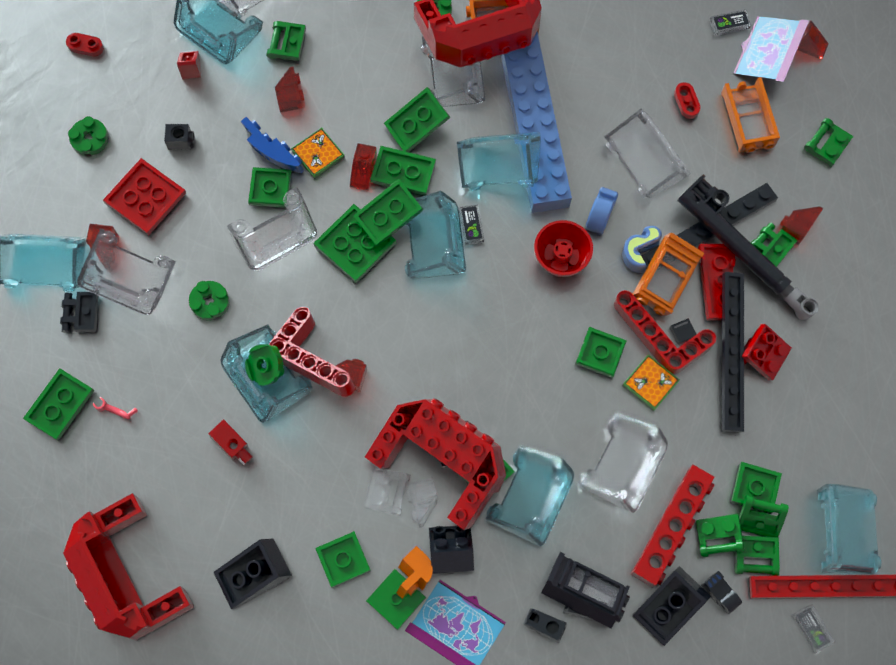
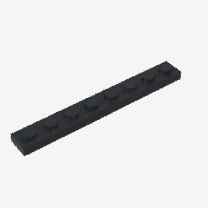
M765 183L724 207L720 214L734 226L772 204L778 197L768 183ZM700 222L677 234L678 237L694 247H698L700 244L715 237ZM659 245L641 255L646 264V269ZM666 252L662 261L669 264L677 258ZM659 264L657 270L664 267V265Z
M724 272L722 273V431L744 432V358L742 357L744 354V273Z

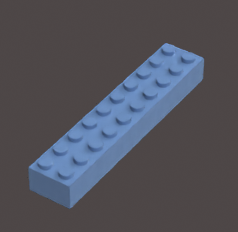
M536 32L531 45L501 55L532 213L570 208L572 200L538 32Z

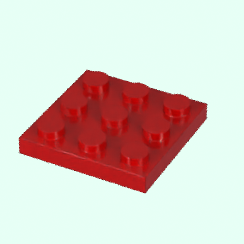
M140 158L103 199V202L149 236L186 194V190Z

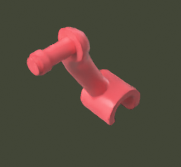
M101 397L100 399L103 401L102 406L97 407L93 402L96 410L100 412L107 410L125 419H131L130 417L138 411L134 408L127 414L124 410L107 404Z

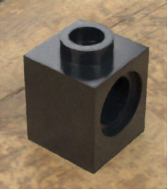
M165 124L164 142L167 149L191 150V143H194L195 136L189 124ZM184 135L182 138L177 139L178 136Z

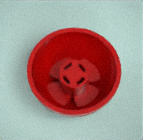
M558 220L547 224L539 231L534 243V252L538 263L545 271L554 276L569 277L578 274L589 264L593 254V242L589 233L579 224L567 220Z

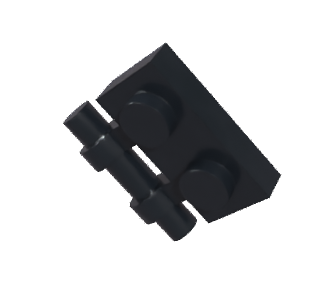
M77 292L76 299H72V293H64V300L61 303L63 308V317H60L61 332L69 333L70 325L74 324L76 332H96L98 292ZM76 307L75 316H71V309Z

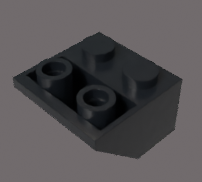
M458 525L429 528L432 574L474 571L471 528L463 530Z

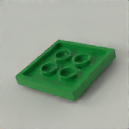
M353 204L313 245L350 279L357 283L397 242L391 236L377 247L353 216L360 210L359 207Z

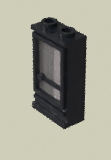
M560 552L541 593L612 629L614 623H619L625 611L622 610V607L625 608L630 599V596L627 595L630 586L627 585L625 587L623 584L577 561H573L571 558L565 557V554Z

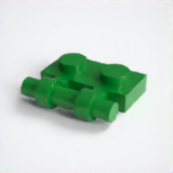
M770 222L760 230V235L753 239L751 243L777 267L798 240L783 229L776 234L773 232L775 225ZM766 239L771 240L768 246L763 244Z

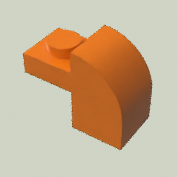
M417 546L402 559L398 567L408 578L400 585L396 593L403 599L407 594L411 596L418 588L423 591L432 577L433 568L431 561Z

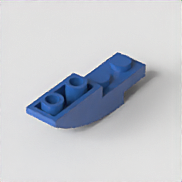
M247 117L241 120L245 129L251 134L247 141L261 156L283 169L298 173L304 171L301 166L302 160L296 154L292 155L289 152L291 149L284 141L280 142L277 138L272 140L267 133L262 134L259 131L261 127L255 120L250 121Z

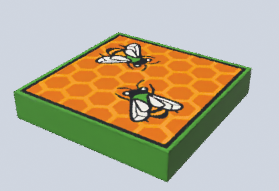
M322 127L291 148L292 153L302 160V165L314 179L345 158L343 152Z
M647 355L622 386L655 411L680 379L650 355Z

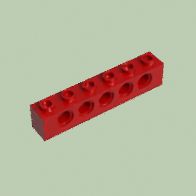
M693 464L691 465L630 575L652 588L657 584L661 585L666 576L663 573L666 566L670 567L676 558L673 554L676 548L680 549L686 539L683 536L686 529L690 531L695 523L693 516L696 511L700 513L705 504L703 501L705 494L709 495L715 486L712 483L715 478L713 475ZM689 488H697L698 496L692 495ZM680 504L688 506V514L681 512ZM670 522H676L679 525L678 532L670 528ZM661 540L668 541L670 545L669 550H665L660 546ZM651 558H656L659 560V568H654L651 566Z

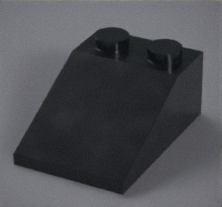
M274 538L258 540L213 572L231 610L276 587L292 576Z
M679 566L633 616L665 646L711 596Z

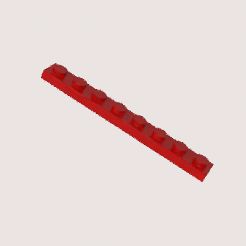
M896 575L749 577L751 598L896 597Z

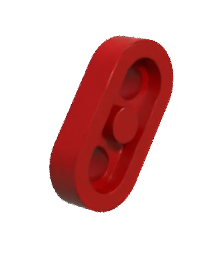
M72 33L66 38V45L73 53L96 57L102 54L104 50L102 41L98 37Z
M686 82L679 83L674 91L676 102L681 114L685 118L693 119L700 112V103L691 84Z

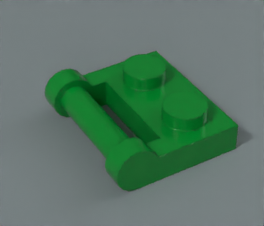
M274 21L270 48L267 49L266 56L270 59L281 58L299 61L306 25ZM285 31L282 48L279 50L277 47L280 33Z
M824 118L821 122V127L811 141L806 143L804 149L832 167L853 136L836 126L831 119ZM827 131L832 133L824 146L819 149L817 144Z
M746 495L739 515L741 530L778 538L789 506L783 503L778 505L753 499V496ZM751 507H755L771 512L778 513V516L761 513L750 509Z
M739 514L696 520L702 558L709 557L711 554L737 551L738 553L745 552ZM735 537L736 539L734 543L707 545L709 540Z
M742 535L745 552L738 553L735 551V574L746 572L779 576V538ZM744 558L771 559V565L744 564Z

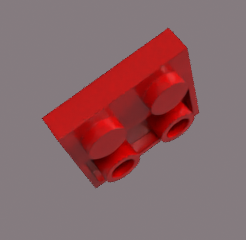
M761 324L753 337L749 338L744 346V354L742 355L744 365L748 362L767 380H774L792 347L769 326Z

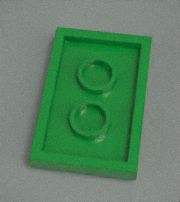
M426 87L385 121L384 124L402 150L409 152L451 117L430 88Z
M380 146L370 182L389 187L400 179L409 192L426 196L436 159Z
M398 179L353 216L378 247L420 214L423 208L401 180Z
M59 368L23 419L59 441L95 390Z

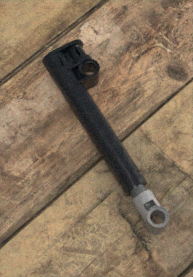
M704 174L700 176L677 201L769 288H772L773 292L777 295L781 293L785 297L784 301L795 310L797 318L808 320L819 310L818 302L813 298H808L797 287L793 288L790 285L792 281L787 276L785 277L781 270L720 214L729 202V194L724 190L711 186L705 180ZM715 199L720 200L721 204L717 203ZM804 306L808 307L810 312H807Z

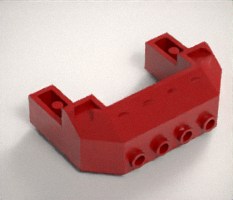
M421 0L414 2V20L435 59L461 68L531 45L540 26L542 7L540 0H505L509 8L456 24L450 13L441 16L433 0Z
M435 398L397 405L365 455V458L380 469L390 468L409 438L470 482L447 518L463 530L472 528L492 495L499 492L506 477L501 446L495 443V440L489 435L478 431L475 425L461 419L458 413L448 410L441 401Z
M132 493L95 514L89 511L73 524L63 554L69 571L73 573L76 579L75 584L79 591L83 593L84 602L94 616L93 620L96 627L108 633L138 640L193 609L194 606L186 590L181 586L149 604L143 605L109 537L147 516L139 498Z

